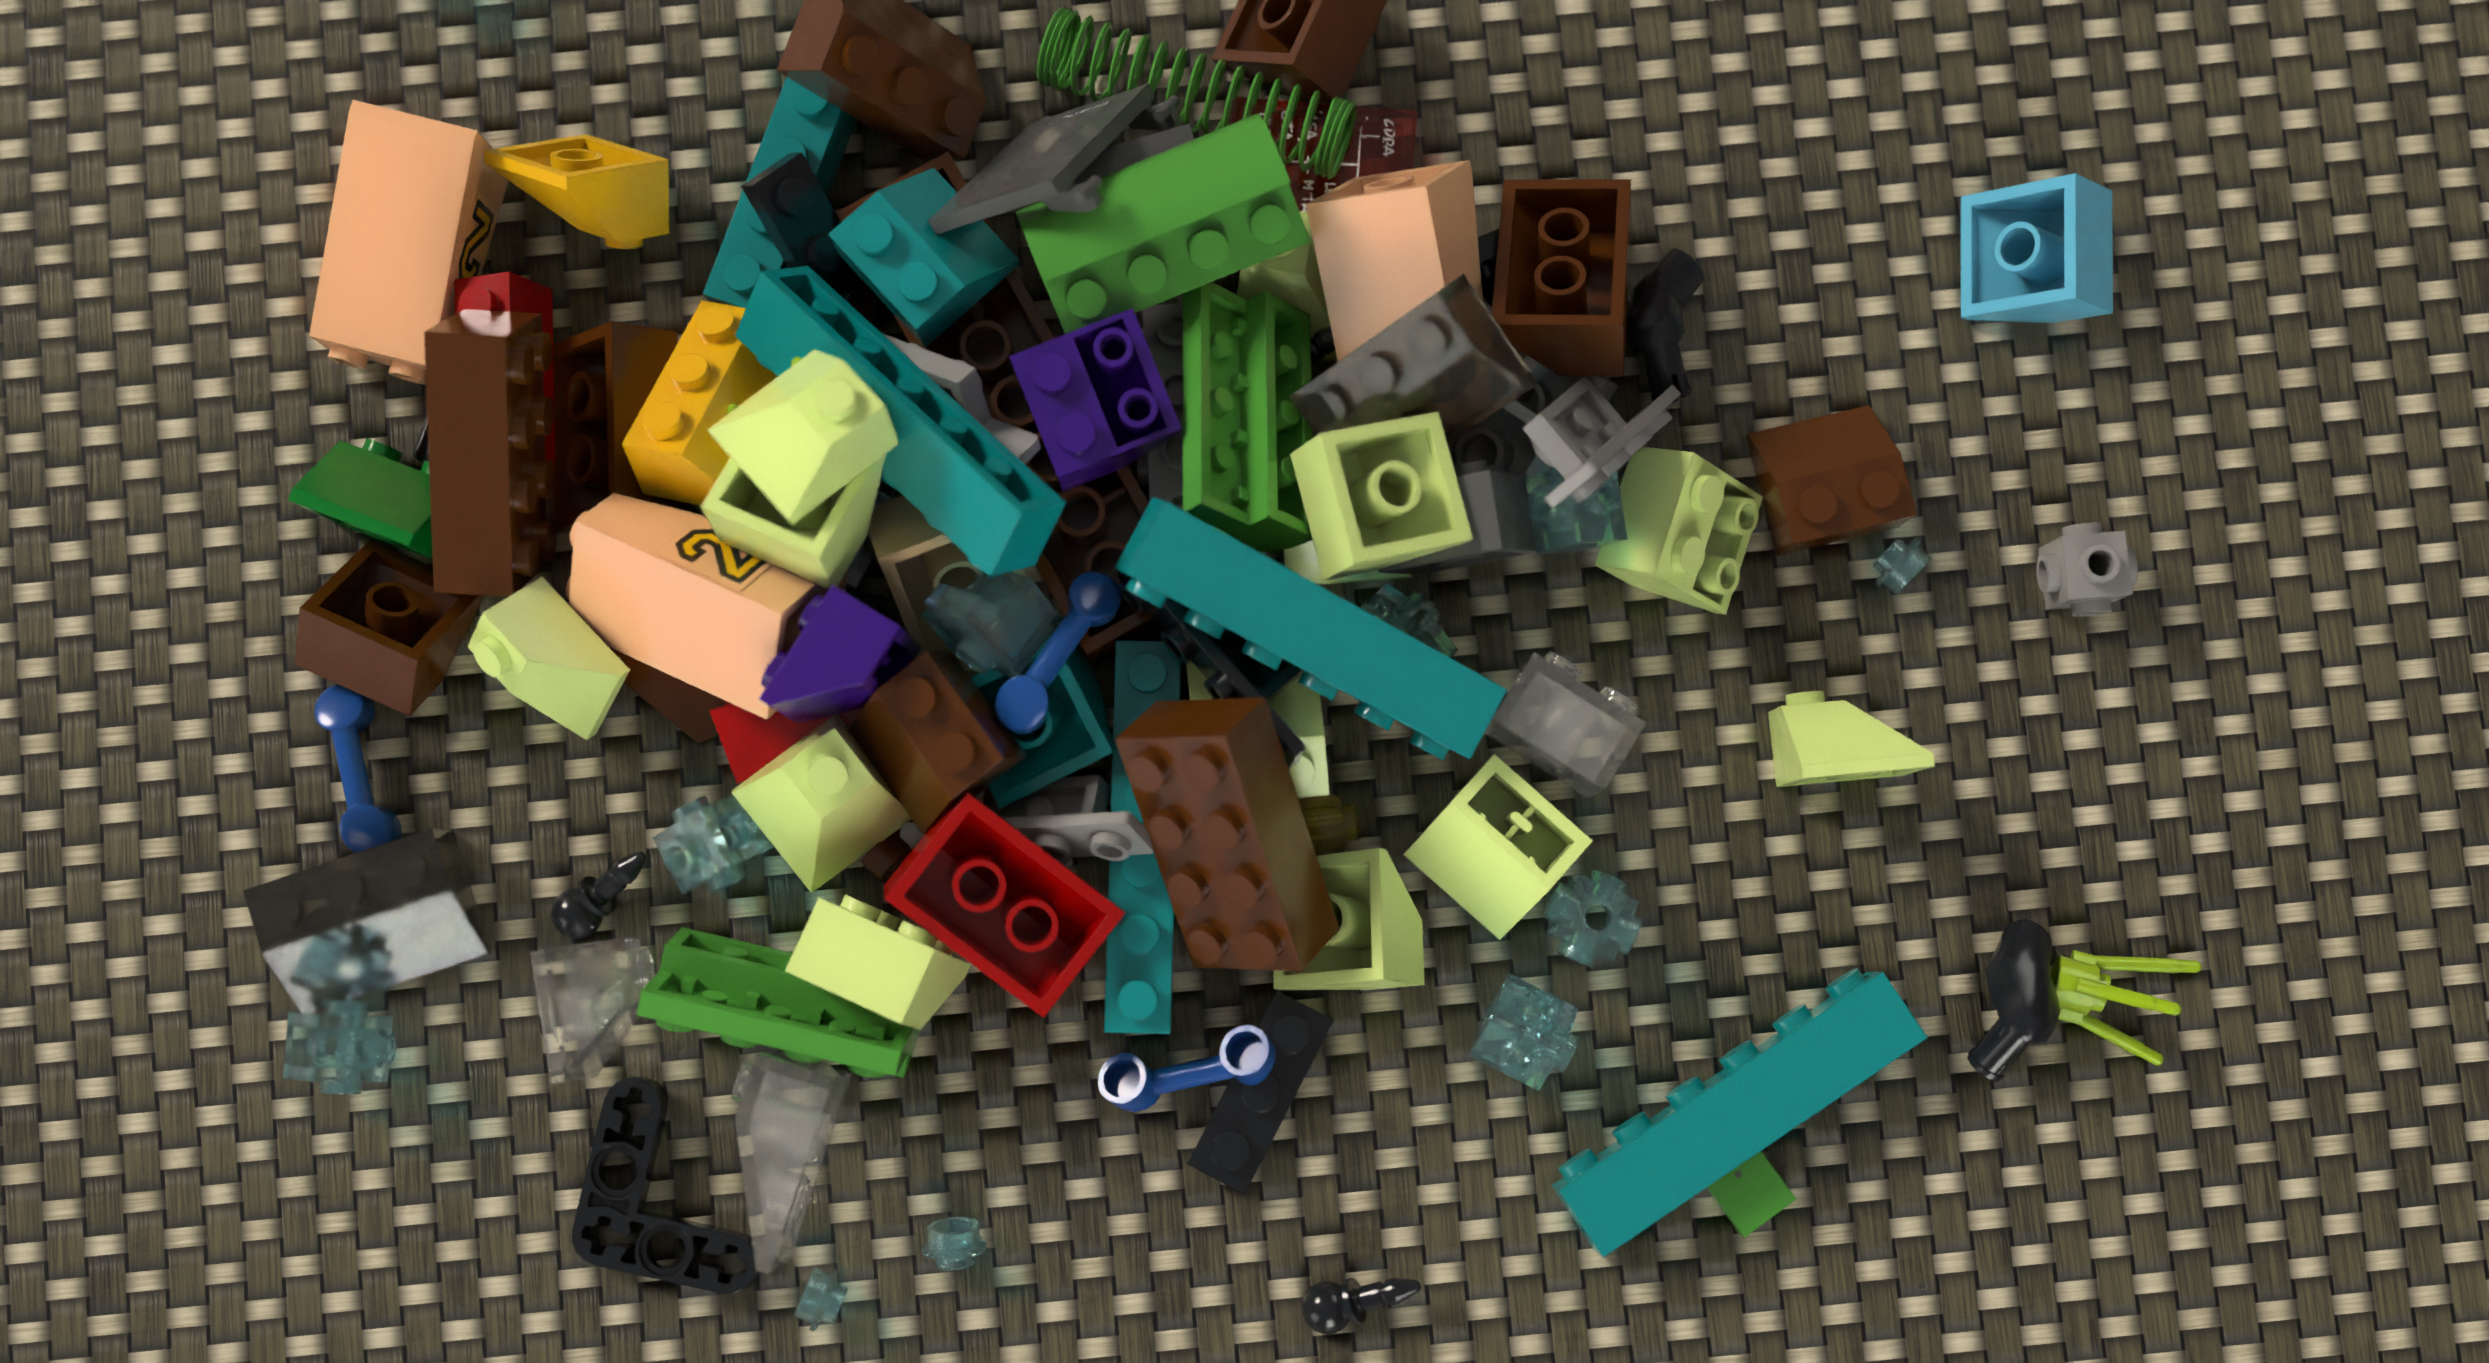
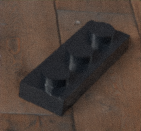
M802 152L787 154L741 186L788 268L809 266L877 330L894 318L887 306L838 254L828 234L841 221Z
M1276 990L1258 1025V1028L1272 1040L1275 1047V1062L1272 1071L1265 1080L1253 1086L1242 1084L1237 1078L1230 1079L1187 1164L1245 1194L1334 1020Z

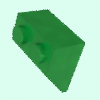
M366 438L363 447L359 448L340 440L292 488L287 500L333 523L433 560L429 461H424L420 471L399 463L403 453L380 442Z

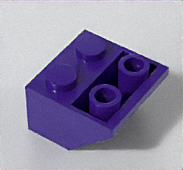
M1133 308L1009 356L1063 492L1126 467L1182 432Z
M831 585L824 597L820 594L816 595L804 609L798 622V629L802 632L788 654L784 651L779 652L766 668L761 680V685L765 689L759 700L797 724L864 708L878 688L915 659L922 647L901 626L836 586Z

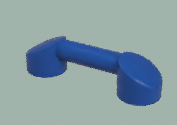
M1086 572L1073 580L1067 599L1069 611L1025 675L1015 676L1007 680L999 689L995 701V714L1003 728L1015 734H1028L1037 730L1043 724L1047 716L1049 704L1047 689L1089 627H1099L1109 623L1118 612L1121 595L1116 582L1111 577L1100 572Z
M334 684L319 696L315 704L314 715L317 723L322 728L331 731L347 804V810L342 815L339 825L341 838L348 848L359 855L373 856L375 858L383 857L391 853L398 846L402 836V827L398 817L391 810L374 806L359 732L366 729L373 720L375 714L374 700L339 684Z
M1242 1025L1232 1029L1224 1037L1220 1046V1054L1152 1070L1133 1054L1121 1053L1114 1055L1101 1067L1098 1075V1087L1102 1096L1114 1106L1124 1111L1137 1112L1146 1110L1154 1105L1161 1094L1237 1078L1242 1084L1248 1086L1258 1085L1272 1071L1275 1062V1047L1272 1040L1261 1029L1252 1025Z

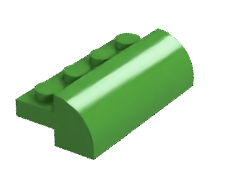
M1258 113L1100 177L1102 186L1098 190L1103 201L1090 212L1051 211L1042 201L1016 211L1019 223L1065 334L1133 308L1134 313L1311 242L1289 183L1291 181L1267 125Z
M1210 282L1183 293V511L1257 552L1285 550L1312 540L1290 456L1292 452L1313 439L1310 314L1266 290L1245 300L1214 282Z
M682 927L665 944L659 972L647 983L640 993L637 1016L654 1019L656 1024L665 1030L690 1032L697 1029L720 1035V1039L723 1042L732 1046L754 1047L761 1044L782 1049L787 1057L800 1062L813 1063L824 1059L846 1064L853 1073L870 1078H879L887 1074L904 1078L920 1032L918 1029L899 1024L786 972L785 969L793 954L791 952Z

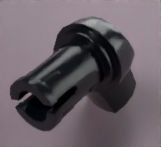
M1677 248L1670 249L1634 287L1627 311V343L1630 348H1633L1635 352H1639L1642 355L1652 393V401L1672 384L1681 393L1680 397L1682 398L1692 393L1678 342L1682 340L1686 330L1683 309L1705 280V277L1696 261L1689 254Z
M2027 919L2014 921L2004 929L1987 966L1988 987L1999 1019L1977 1046L1970 1050L1967 1056L1968 1061L1977 1072L1995 1082H2000L2005 1077L2007 1070L2030 1043L2039 1044L2040 1042L2046 1043L2055 1030L2060 1015L2058 997L2050 974L2052 938L2044 927Z

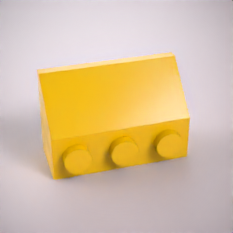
M701 300L626 435L622 446L643 494L702 505L730 459L729 455L712 438L708 429L728 415L727 407L730 404L740 406L778 377L773 371L763 367L757 361L756 355L735 336L746 308Z

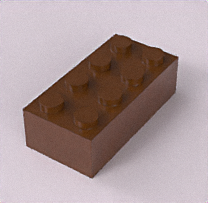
M464 309L424 331L434 593L509 597L522 589L548 564V561L553 559L556 550V528L553 522H547L546 498L550 499L554 491L555 468L552 460H545V436L551 433L554 410L552 399L544 397L543 372H547L551 365L552 341L549 333L542 332V314Z
M1266 697L1156 701L1118 735L1115 741L1145 828L1149 833L1153 851L1193 967L1303 971L1339 930V925Z

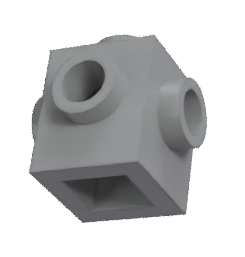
M2099 522L2074 524L2063 527L2062 536L2038 548L2039 557L2036 573L2039 588L2044 594L2045 610L2071 608L2073 617L2102 615L2112 612L2111 603L2133 594L2132 585L2137 580L2138 563L2134 550L2131 547H2127L2125 531L2102 532V525ZM2089 558H2090V567H2091V570H2090L2089 565H2088V560H2089Z

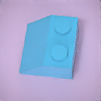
M2077 173L1961 196L1962 319L2057 323L2113 313L2112 190Z

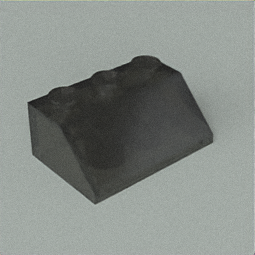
M1463 273L1289 397L1316 436L1329 431L1439 412L1448 444L1538 384V381Z
M431 828L243 890L261 953L303 1015L491 954L455 832Z

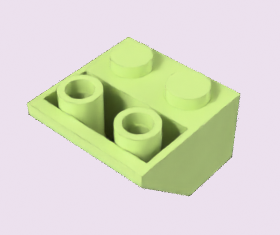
M1641 447L1628 460L1595 565L1631 586L1716 614L1726 615L1732 594L1739 583L1740 569L1751 534L1758 523L1759 508L1763 497L1694 452Z
M1493 754L1403 855L1498 940H1501L1556 884L1593 840L1499 757Z
M845 894L840 906L818 898L785 971L899 1024L921 1030L966 977L971 964L953 957L954 951L927 930L903 920L898 931H896L901 920L900 918Z

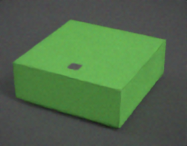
M1762 1151L1706 1188L1740 1236L1744 1238L1796 1200L1793 1193Z

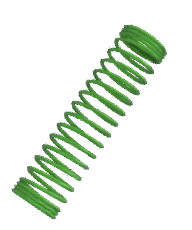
M1061 7L1051 18L1040 47L1037 62V78L1040 85L1052 87V89L1062 91L1070 85L1075 97H1081L1089 91L1094 102L1114 95V86L1122 72L1131 43L1130 28L1123 30L1118 39L1111 62L1108 86L1100 97H1096L1094 85L1109 50L1113 32L1112 24L1107 22L1103 25L1092 55L1089 81L1081 91H1077L1076 76L1090 46L1094 19L1092 15L1088 16L1081 24L1078 11ZM1086 29H1087V34H1086V37H1085L1084 45H1083V47H1082V50H1081V53H1080V56H1079V51H1080L1081 43H1082V40H1083L1085 31H1086ZM1148 34L1141 37L1130 68L1127 90L1136 87L1142 74L1150 47V37ZM1105 35H1106L1105 42H1104V45H1103V49H1102L1100 58H1099V60H1098L1099 53H1100V50H1101V46H1102L1104 37H1105ZM1167 40L1159 45L1151 67L1148 83L1153 93H1155L1167 61L1169 52ZM1122 46H1123V50H1122L1121 57H1120V60H1119L1120 52H1121V49H1122ZM1186 46L1179 50L1175 58L1165 101L1170 96H1175L1182 79L1188 56ZM1205 52L1200 54L1195 62L1188 84L1185 105L1179 114L1181 120L1173 127L1179 125L1183 119L1184 125L1190 123V107L1198 92L1207 62ZM1224 58L1219 60L1215 66L1207 91L1204 111L1196 125L1191 128L1192 133L1197 132L1202 125L1204 135L1209 133V114L1224 76L1226 67ZM1243 65L1237 67L1233 75L1223 117L1214 131L1228 126L1229 116L1237 100L1244 77L1245 68ZM1069 71H1070V76H1069L1068 79L1065 81V79H1066V77H1067V75H1068V73H1069ZM1262 71L1258 72L1253 79L1243 119L1250 117L1255 108L1263 83L1264 75ZM1281 77L1275 80L1266 105L1263 120L1267 127L1280 96L1283 83ZM1299 83L1294 86L1283 126L1275 144L1277 149L1279 148V154L1284 165L1291 163L1298 154V163L1302 171L1310 169L1314 164L1316 176L1321 174L1322 178L1327 177L1330 180L1337 174L1348 148L1356 119L1357 105L1355 101L1350 103L1349 99L1344 101L1343 97L1339 98L1336 96L1333 98L1320 141L1310 160L1304 165L1307 135L1321 96L1319 90L1315 91L1307 109L1302 133L1299 137L1300 141H1297L1291 154L1285 159L1287 132L1295 114L1302 89Z

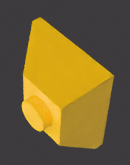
M587 134L484 150V163L578 230L605 238V245L608 247L635 249L643 246V239L669 234V163L666 158Z

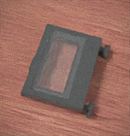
M1148 83L1029 124L928 220L935 234H939L1042 201L1051 211H1092L1103 201L1098 190L1102 186L1101 178L1093 175L1087 182L1074 186L1071 185V182L1127 126L1131 129L1168 130L1175 126L1181 120L1176 109L1180 105L1179 98L1173 95L1166 101L1151 106V102L1156 97Z

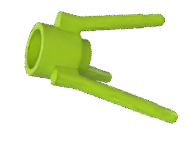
M2077 950L2072 951L2070 958L2058 955L2050 969L2059 1002L2060 1015L2058 1019L2078 1024L2135 1056H2139L2154 1065H2161L2164 1057L2160 1053L2088 1013L2090 1010L2101 1012L2107 1000L2174 1016L2181 1013V1006L2176 1002L2111 986L2110 975L2100 973V970L2198 973L2201 971L2202 965L2196 960L2097 956Z

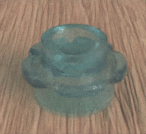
M1897 538L1873 564V567L1881 573L1875 582L1878 587L1884 584L1897 596L1932 559L1918 546L1922 540L1915 538L1908 546L1900 538Z
M948 1217L931 1222L927 1226L928 1244L922 1245L923 1255L930 1259L935 1258L936 1267L942 1270L968 1268L975 1263V1256L980 1255L986 1250V1242L980 1236L979 1222L969 1217Z
M814 1267L794 1317L811 1323L810 1331H815L820 1321L833 1325L848 1287L837 1283L840 1276V1271L837 1269L831 1274Z

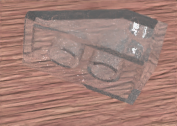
M783 1050L757 1053L753 1063L745 1061L738 1073L732 1092V1100L740 1102L735 1122L756 1270L767 1274L772 1273L792 1259L852 1072L824 1063H808L793 1060L787 1057Z

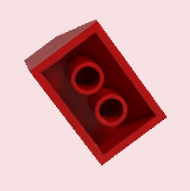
M968 791L922 836L884 885V899L1043 1018L1125 914V911Z

